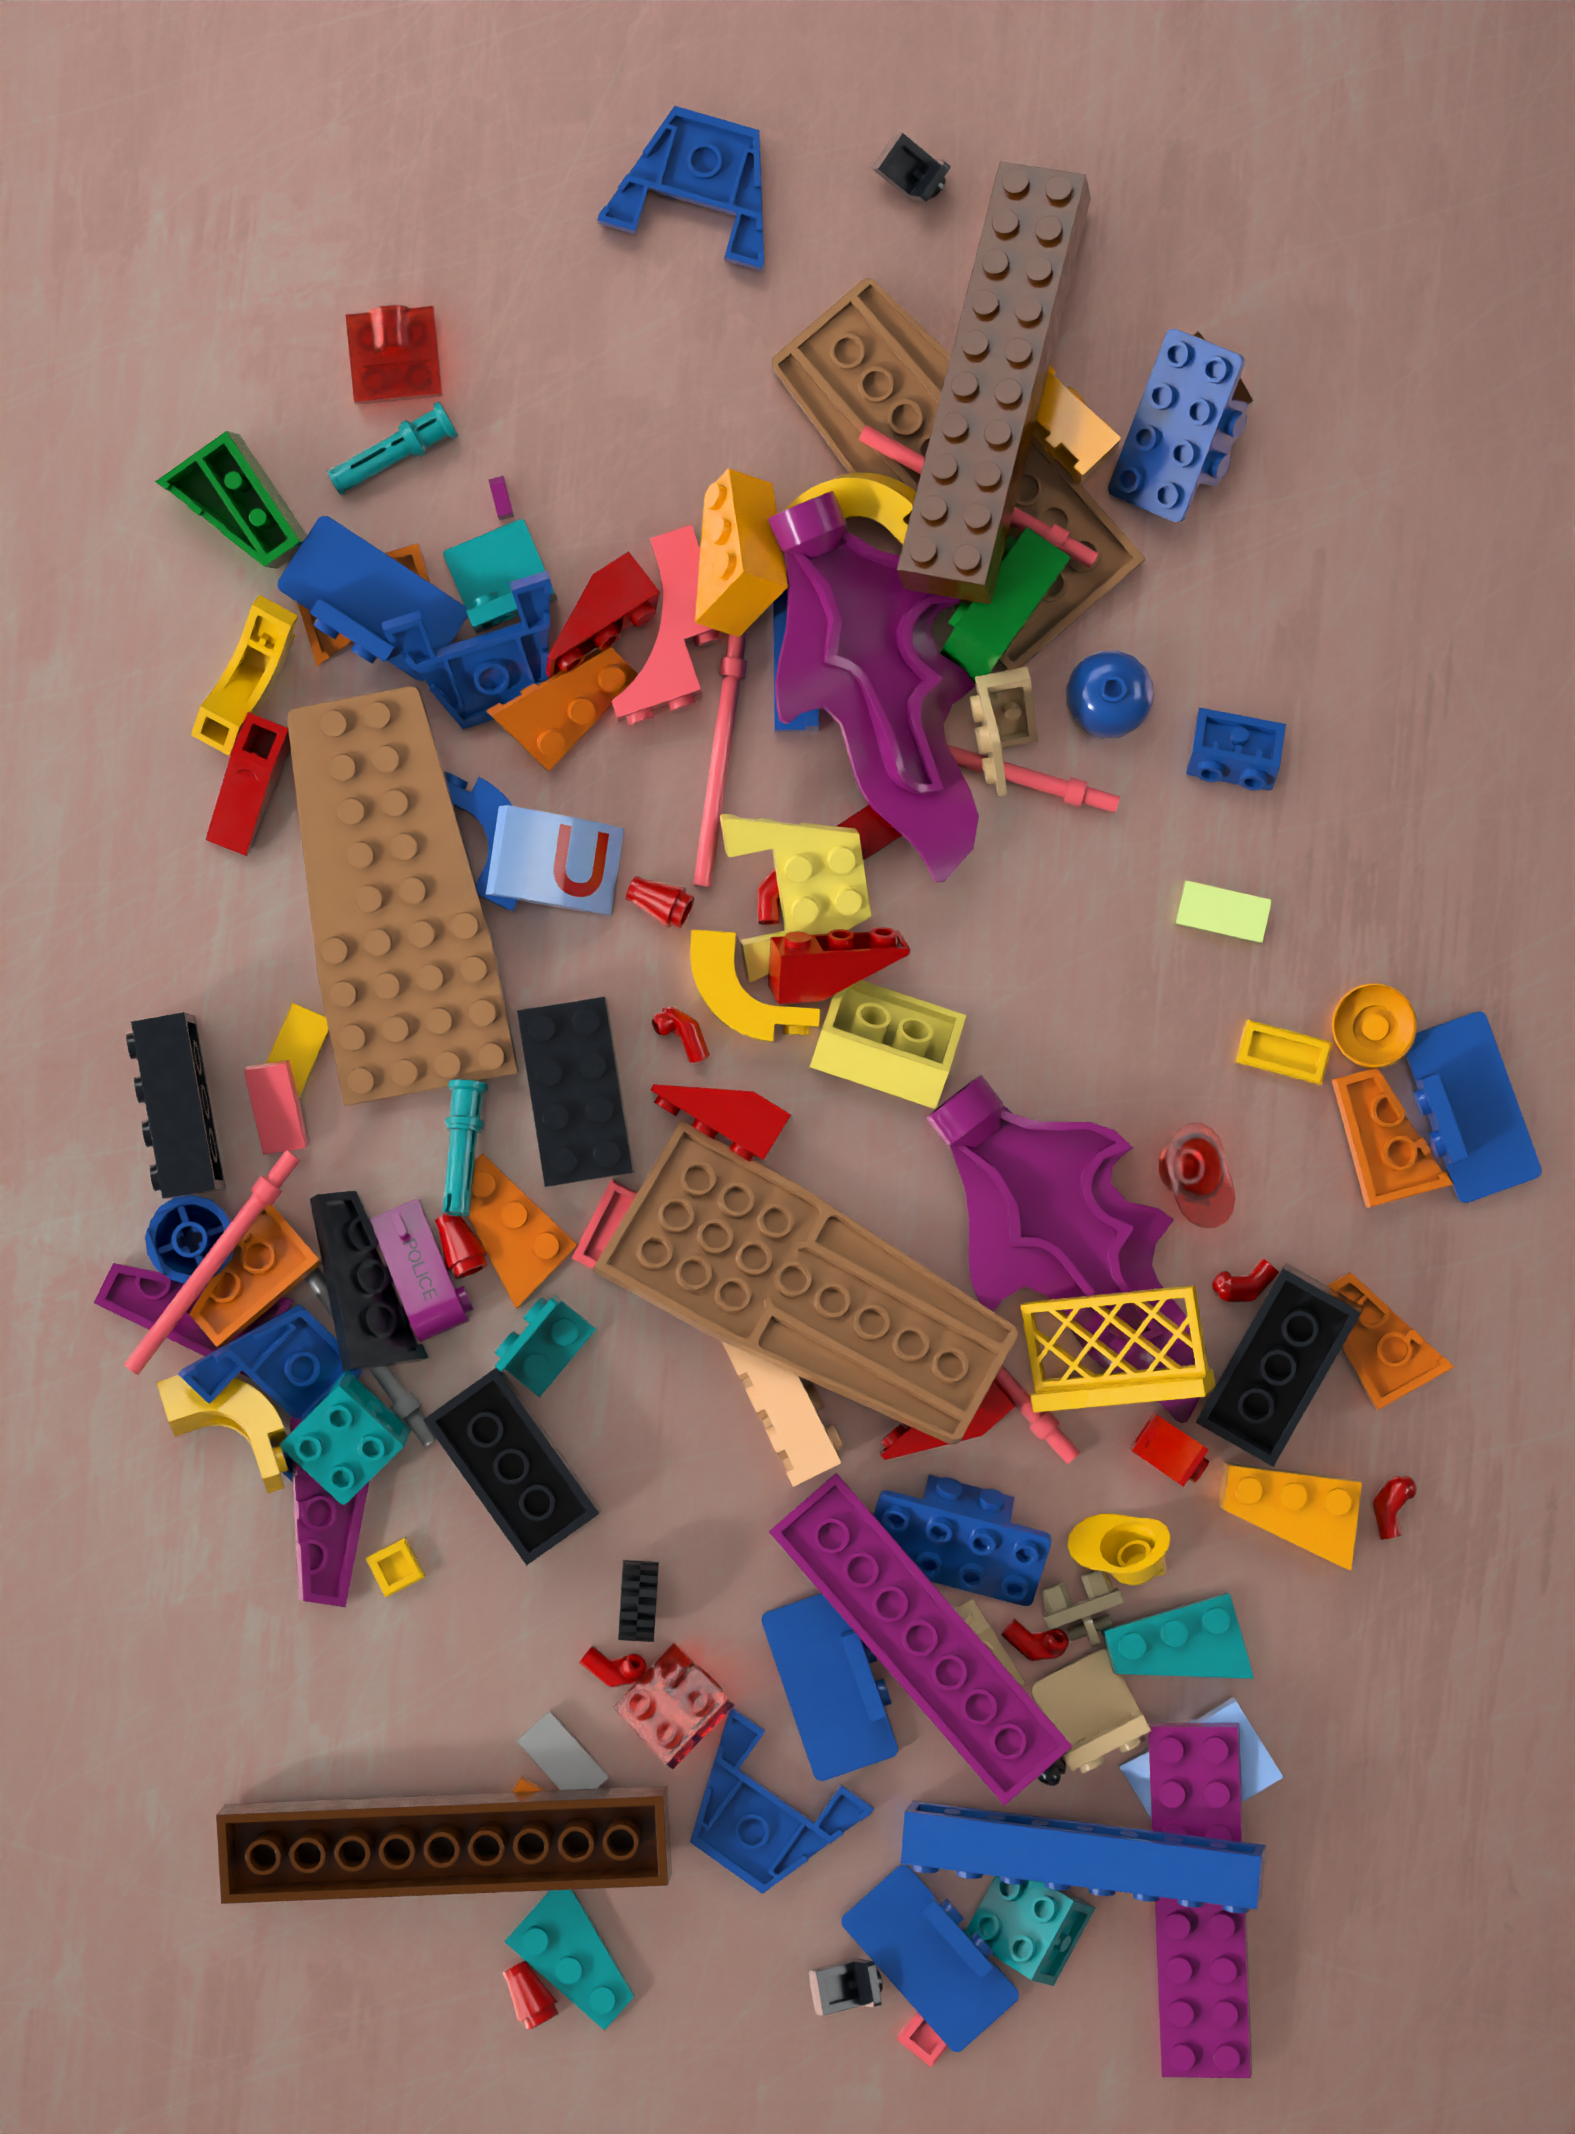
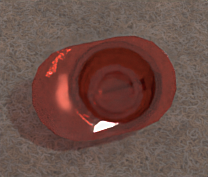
M1188 1123L1178 1128L1161 1152L1158 1161L1160 1179L1166 1188L1174 1193L1175 1200L1182 1214L1191 1223L1202 1228H1216L1225 1223L1231 1216L1236 1200L1234 1185L1221 1139L1212 1128L1203 1123Z

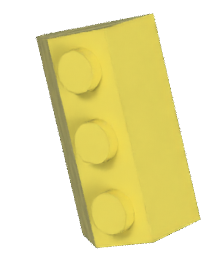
M861 980L833 995L810 1067L936 1109L951 1068L966 1015Z

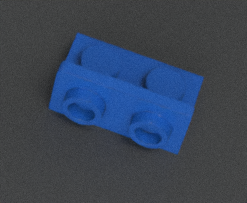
M1199 707L1186 774L1199 777L1207 782L1222 781L1242 785L1249 790H1272L1280 769L1286 724Z

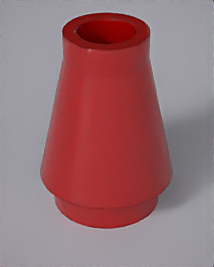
M635 876L632 879L625 896L627 901L637 905L667 928L675 926L680 929L689 917L694 904V896L687 894L686 888L646 880L639 876Z
M444 1214L435 1220L439 1230L446 1268L448 1271L453 1272L455 1279L466 1278L488 1266L485 1259L488 1252L463 1220L462 1216Z
M526 1961L503 1972L509 1987L518 2023L523 2022L527 2031L559 2014L554 2005L558 2001L531 1970Z

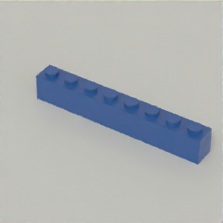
M912 1800L904 1813L901 1864L913 1865L912 1869L921 1873H936L939 1869L956 1871L957 1876L967 1879H979L985 1874L1000 1876V1880L1007 1884L1020 1885L1027 1883V1880L1044 1882L1045 1887L1053 1890H1069L1071 1886L1089 1888L1090 1893L1099 1896H1112L1117 1891L1133 1893V1898L1140 1901L1155 1902L1159 1901L1160 1897L1178 1899V1904L1186 1907L1197 1908L1203 1907L1205 1903L1223 1905L1222 1909L1228 1912L1247 1913L1250 1909H1257L1261 1900L1266 1845Z

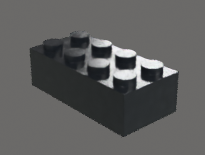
M599 997L518 1010L517 1015L545 1187L635 1173L607 998Z
M182 1012L132 1021L133 1032L126 1033V1041L130 1058L137 1059L140 1076L134 1077V1087L138 1103L146 1104L148 1120L142 1121V1132L146 1147L152 1146L154 1150L156 1164L150 1165V1177L154 1191L160 1190L162 1199H173L174 1197L226 1189L196 1016Z
M1286 1263L1195 1423L1274 1467L1361 1315L1364 1306Z
M497 1368L493 1369L423 1419L526 1566L600 1514L601 1508L503 1371L501 1372Z

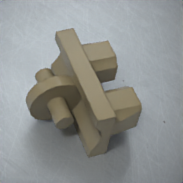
M1093 1570L1081 1575L1088 1598L1074 1603L1071 1602L1064 1582L1042 1589L1043 1603L1046 1613L1042 1615L1048 1630L1082 1619L1083 1623L1067 1628L1071 1641L1088 1636L1092 1647L1101 1644L1097 1632L1110 1628L1113 1625L1109 1614L1092 1619L1091 1615L1124 1603L1120 1590L1117 1587L1113 1588L1112 1582L1103 1571Z

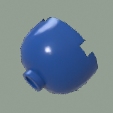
M1119 650L1098 651L1085 657L1073 669L1066 686V706L1074 721L1086 733L1102 739L1120 738L1135 731L1148 717L1154 701L1153 682L1146 667L1134 656Z
M197 1195L174 1197L161 1205L150 1220L149 1228H147L145 1235L147 1255L156 1270L171 1280L185 1284L232 1220L226 1210L212 1199ZM234 1249L213 1277L220 1274L225 1269V1267L233 1257Z

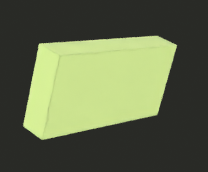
M1186 880L1175 924L1261 944L1272 900Z

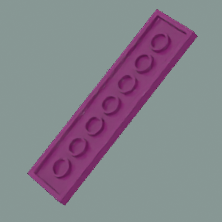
M837 1473L769 1531L1004 1806L1073 1747Z
M1150 1723L1151 1731L1148 1732L1152 1831L1244 1842L1239 1723ZM1160 1897L1159 1901H1155L1162 2077L1251 2078L1252 2048L1246 1913L1228 1912L1222 1909L1223 1905L1205 1903L1203 1907L1194 1908L1178 1904V1899Z

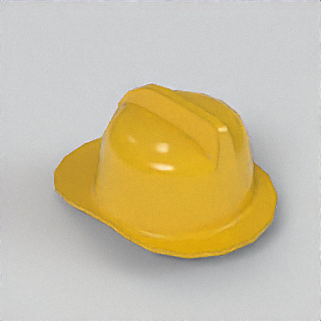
M1097 1514L1087 1517L1074 1527L1069 1535L1067 1546L1071 1557L1079 1565L1092 1570L1109 1572L1120 1583L1133 1586L1146 1583L1155 1576L1165 1575L1167 1569L1165 1554L1170 1547L1171 1535L1168 1527L1159 1520L1120 1514Z

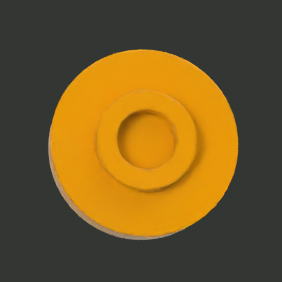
M1378 983L1364 984L1349 991L1338 1003L1332 1019L1334 1040L1343 1055L1356 1065L1370 1069L1386 1068L1402 1060L1412 1049L1418 1030L1417 1017L1409 1000L1397 989Z

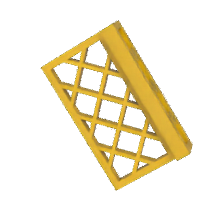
M1195 1285L1024 1302L1021 1305L1035 1390L1031 1395L1033 1413L1205 1397L1216 1386L1213 1368L1209 1369ZM1185 1298L1188 1317L1180 1327L1159 1311L1167 1299ZM1160 1300L1155 1307L1147 1302ZM1126 1303H1135L1149 1314L1137 1331L1116 1315ZM1106 1305H1116L1112 1311L1105 1307ZM1092 1307L1106 1318L1094 1335L1074 1320L1081 1308ZM1073 1309L1069 1316L1062 1310ZM1049 1311L1063 1322L1052 1339L1037 1329L1036 1312ZM1153 1318L1174 1334L1162 1351L1141 1335ZM1110 1322L1131 1338L1119 1355L1098 1339ZM1188 1324L1190 1327L1191 1336L1184 1331ZM1067 1327L1088 1342L1076 1359L1056 1344ZM1178 1338L1193 1348L1196 1365L1180 1366L1166 1355ZM1135 1342L1156 1358L1148 1369L1137 1370L1123 1359ZM1040 1343L1045 1346L1042 1352L1040 1350ZM1092 1346L1113 1362L1105 1373L1094 1374L1080 1363ZM1049 1351H1052L1070 1366L1063 1377L1045 1379L1042 1361ZM1160 1361L1167 1366L1165 1368H1156ZM1117 1366L1124 1370L1123 1372H1113ZM1076 1370L1081 1376H1071V1374Z

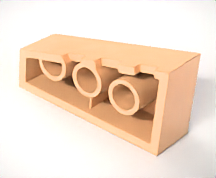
M722 1342L740 1380L743 1381L746 1387V1392L756 1413L766 1427V1432L777 1455L783 1461L788 1471L786 1474L792 1486L795 1487L841 1464V1458L837 1451L844 1448V1445L833 1424L827 1427L824 1426L817 1411L825 1407L814 1385L811 1384L805 1387L800 1376Z

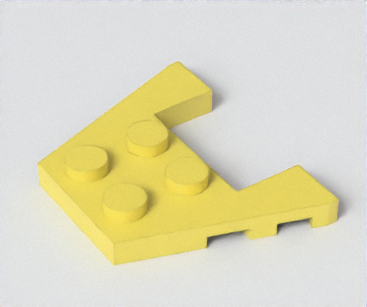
M734 814L720 815L725 851L729 858L772 849L785 930L740 940L745 974L749 982L756 981L769 972L771 937L785 936L786 933L793 931L817 935L828 934L829 931L834 929L849 930L872 917L860 836L855 828L803 822L800 824L776 822L774 819L760 817L757 820L740 818Z

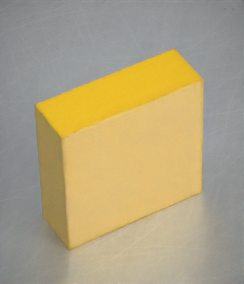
M407 1537L366 1557L385 1597L426 1577Z

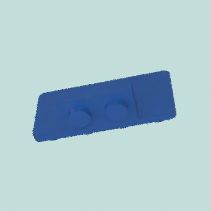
M1178 329L1167 331L1109 482L1108 491L1112 496L1170 521L1182 522L1187 517L1199 483L1212 486L1218 485L1219 480L1226 475L1230 467L1231 457L1229 454L1235 438L1241 435L1247 422L1245 412L1249 403L1233 397L1245 366V359L1242 355Z
M329 516L318 518L277 583L278 589L282 593L310 610L309 613L317 618L313 624L316 628L334 639L341 633L354 642L351 650L372 664L377 658L383 662L388 661L417 681L425 680L416 670L414 671L404 660V655L395 644L390 643L385 637L381 622L420 610L433 649H438L450 645L468 617L466 612L468 609L465 605Z
M1478 1011L1418 1032L1412 1049L1406 1055L1418 1089L1413 1091V1095L1420 1114L1428 1116L1433 1132L1428 1133L1432 1149L1437 1158H1443L1450 1180L1454 1184L1453 1188L1457 1199L1462 1203H1469L1538 1178L1541 1175L1542 1168L1487 1016L1483 1012Z
M933 1475L928 1476L923 1499L889 1490H884L879 1494L873 1515L931 1582L1021 1606H1029L1033 1603L1051 1547L1052 1538L1045 1531L1011 1523L1014 1504L1013 1496L1005 1495L995 1489H982L960 1483L953 1478H941Z
M819 1593L765 1612L761 1619L814 1777L819 1781H825L894 1757L898 1752V1745L884 1707L892 1704L884 1678L875 1681L870 1666L871 1663L878 1661L877 1657L823 1594Z
M901 1864L842 1916L841 1923L843 1928L952 2051L960 2052L1018 2000L1019 1992L989 1958L994 1951L977 1932L970 1936L959 1924L965 1918L947 1898L941 1903L908 1865Z

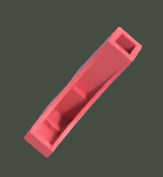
M692 524L650 538L661 576L662 616L656 642L645 666L635 680L612 700L618 722L627 720L629 726L654 718L652 711L668 705L671 712L694 705L696 703L694 697L701 695L702 691L686 644L694 641L695 647H701L721 639L719 635L721 631L695 623L700 547Z

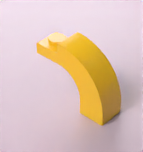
M867 472L850 473L834 477L808 489L785 509L787 510L833 491L845 519L861 516L876 520L884 525L903 545L916 491L896 479L881 474Z
M262 595L256 598L251 605L241 638L228 666L199 708L191 736L230 756L247 713L249 712L254 715L259 713L277 680L296 635L293 634L299 615Z
M691 930L690 959L694 980L704 1002L721 1022L741 1035L774 1043L775 1025L783 1026V1034L810 1036V1028H819L820 1009L767 1005L752 998L742 988L735 972L736 932Z
M179 1375L156 1382L168 1422L175 1437L209 1426H221L235 1430L243 1435L251 1444L267 1493L285 1488L280 1473L289 1470L280 1444L287 1435L275 1408L261 1392L250 1384L234 1378L209 1404Z

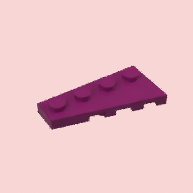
M113 1263L94 1304L150 1330L183 1287L184 1283L171 1280L160 1272ZM203 1289L167 1336V1339L198 1354L207 1356L218 1348L189 1315L203 1293ZM282 1297L232 1341L288 1311L294 1300ZM244 1371L240 1372V1374L249 1377Z
M290 1417V1433L304 1419ZM292 1459L299 1599L305 1602L346 1607L369 1482L350 1501L342 1505Z

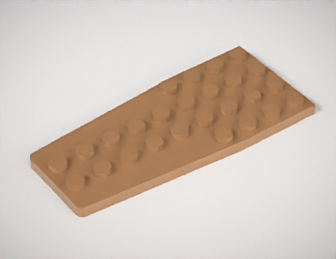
M865 278L780 350L772 359V369L849 474L866 472L881 474L896 479L917 492L920 474L862 443L858 439L865 426L869 425L915 452L926 456L951 354L873 279ZM1033 435L1015 507L1051 527L1056 524L1070 532L1069 537L1099 554L1091 569L1070 558L1029 620L1026 621L1010 647L999 659V662L1006 670L1022 668L1146 559L1085 488L1075 482L1073 476L1055 458L1053 459L1043 448L1044 446ZM1010 525L1007 539L1011 535L1018 540L1023 531ZM960 599V603L951 607L956 611L963 601L968 605H971L973 601Z
M407 686L290 710L287 715L317 974L344 1106L448 1087L450 1080L479 1081L518 1073L519 1069L492 936L480 895L477 892L475 877L420 689L416 686Z
M681 1120L596 1262L593 1272L713 1338L948 1444L959 1443L1018 1337L1017 1328L799 1184L753 1159L751 1162L745 1160L729 1150L730 1147L715 1138L714 1140Z

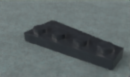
M357 1191L317 1194L310 1198L343 1371L413 1363L427 1359L428 1355L423 1344H417L410 1328L411 1324L404 1307H401L392 1286L394 1281L388 1266L385 1267L377 1252L376 1246L379 1242Z

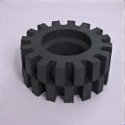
M623 1560L618 1640L654 1642L659 1562Z

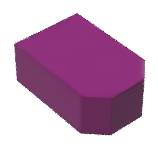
M504 476L488 479L499 521L514 517Z

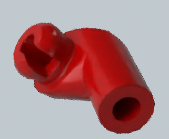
M775 867L759 883L757 889L758 924L776 925L780 923V896Z
M675 1007L662 1008L661 1013L654 1014L652 1026L655 1032L663 1036L672 1032L680 1037L690 1063L702 1061L710 1056L699 1023L694 1018Z
M1263 1258L1247 1276H1232L1228 1271L1218 1273L1212 1281V1288L1219 1294L1220 1299L1228 1303L1251 1302L1265 1290L1280 1272Z
M1409 1476L1390 1478L1374 1497L1373 1507L1381 1540L1402 1536L1398 1511L1408 1499L1414 1498L1417 1491L1416 1483Z
M1013 1619L1000 1634L1030 1661L1056 1659L1065 1653L1069 1645L1068 1636L1061 1629L1031 1633L1016 1619Z
M593 1645L579 1661V1664L609 1687L634 1684L643 1678L646 1670V1662L638 1654L633 1653L609 1659Z

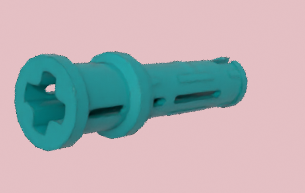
M439 401L433 404V410L411 422L407 419L402 421L401 425L398 426L400 431L363 450L334 468H329L327 473L340 495L344 494L345 491L379 474L412 454L415 458L417 456H424L427 448L447 437L452 439L458 437Z
M456 1079L450 1080L448 1083V1089L452 1091L450 1116L445 1118L444 1125L446 1130L450 1131V1141L441 1213L450 1216H470L477 1134H480L482 1129H484L485 1122L480 1118L483 1093L488 1091V1084L473 1080Z

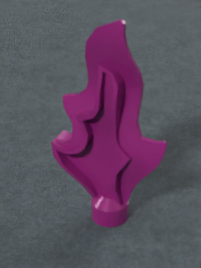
M831 491L768 518L779 548L784 553L788 583L786 631L775 680L779 720L784 724H788L801 713L823 707L840 724L853 774L862 795L875 812L916 848L926 864L932 879L936 883L945 882L974 849L979 819L972 792L946 744L944 723L952 705L976 686L963 668L939 653L930 631L936 615L942 610L960 603L961 600L904 589L897 571L900 556L878 550L849 533L836 496Z
M982 1074L956 1092L926 1117L945 1144L950 1146L964 1185L969 1219V1274L980 1304L994 1312L1003 1299L1024 1286L1048 1296L1050 1300L1164 1288L1156 1276L1152 1263L1156 1243L1167 1231L1174 1219L1159 1208L1128 1202L1111 1183L1113 1166L1123 1155L1133 1149L1115 1130L1092 1122L1035 1121L1013 1114L1003 1105V1101ZM1167 1299L1159 1310L1179 1327L1187 1318L1173 1299ZM1160 1300L1147 1302L1155 1307ZM1126 1303L1116 1315L1137 1331L1149 1314L1135 1303ZM1106 1305L1105 1307L1112 1311L1116 1305ZM1092 1307L1081 1308L1074 1318L1077 1323L1093 1335L1106 1319ZM1066 1309L1062 1311L1069 1316L1073 1309ZM1153 1318L1141 1335L1162 1351L1174 1334ZM1110 1322L1098 1339L1119 1355L1131 1338ZM1188 1324L1184 1331L1191 1336L1190 1327ZM1070 1329L1084 1349L1088 1342ZM1178 1338L1166 1355L1180 1366L1196 1365L1193 1348ZM1135 1342L1123 1359L1137 1370L1148 1369L1156 1358ZM1093 1346L1087 1353L1106 1370L1113 1363ZM1160 1361L1156 1368H1165L1167 1366ZM1117 1366L1113 1372H1123L1124 1370ZM1200 1397L1158 1402L1176 1421L1185 1423L1188 1422Z

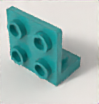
M523 519L516 520L443 552L463 604L468 609L466 612L476 634L520 616L509 582L545 571ZM551 587L550 603L557 600L553 587Z
M557 1295L551 1297L549 1301L543 1297L539 1298L523 1317L529 1323L520 1335L515 1331L511 1332L494 1352L501 1358L495 1367L501 1372L507 1370L539 1398L596 1330L593 1325Z
M345 1371L335 1381L328 1396L281 1442L280 1447L340 1504L345 1505L405 1446L411 1429L349 1371Z
M995 1876L966 1931L970 1936L977 1932L994 1951L992 1955L1022 1975L1032 1981L1054 1986L1096 1907L1083 1899L1064 1894L1059 1890L1049 1889L1044 1886V1882L1027 1880L1025 1884L1014 1885L1004 1883L1000 1880V1876Z

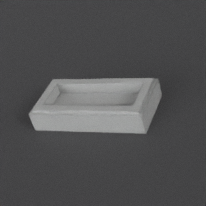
M551 1710L517 1739L519 1745L560 1790L597 1789L609 1778L606 1771Z

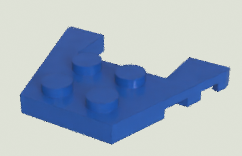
M674 106L643 150V154L630 173L626 174L607 206H604L599 213L598 224L636 235L648 192H655L736 216L724 261L763 271L764 246L759 130Z
M548 570L509 582L522 621L521 623L438 649H433L420 610L381 622L385 637L390 643L395 644L404 655V660L414 671L416 670L429 685L430 691L462 729L494 720L486 710L498 703L504 705L520 696V691L533 683L539 685L548 680L546 666L549 655V608L552 587Z
M299 1304L188 1365L178 1375L210 1404L241 1371H244L291 1417L305 1419L328 1396L335 1381L345 1371H343L337 1339ZM363 1369L350 1370L349 1372L358 1379ZM283 1451L289 1470L283 1472V1474L293 1482L292 1458Z
M732 1707L726 1719L690 1843L763 1894L807 1862L810 1857L826 1845L831 1844L842 1836L853 1825L869 1816L874 1810V1806L843 1784H840L817 1819L813 1821L740 1769V1766L764 1734L765 1729Z

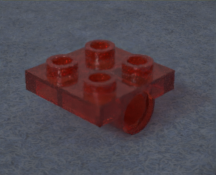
M387 305L372 308L369 312L345 314L355 405L443 396L435 309L433 306L409 308L404 305Z
M673 1643L640 1678V1681L636 1682L613 1708L669 1768L674 1769L729 1712L734 1704L723 1693L724 1690L705 1670L697 1665L681 1647Z

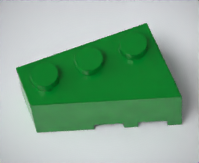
M225 431L155 481L184 502L193 512L211 523L225 537L264 567L278 569L294 557L307 537V534L240 434Z
M1026 527L1018 540L1010 535L1005 544L991 604L973 601L971 605H968L963 601L948 622L954 627V630L940 654L963 668L976 685L975 677L991 673L996 663L1010 647L1016 635L1026 621L1029 620L1071 557L1028 527Z

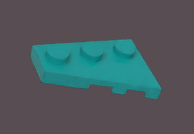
M1227 1592L1101 1630L1112 1671L1115 1674L1254 1679L1231 1595Z
M548 1890L505 1939V1943L605 2031L634 1998V1992L608 1947L606 1948L592 1924L593 1921L586 1909L583 1908L573 1890Z

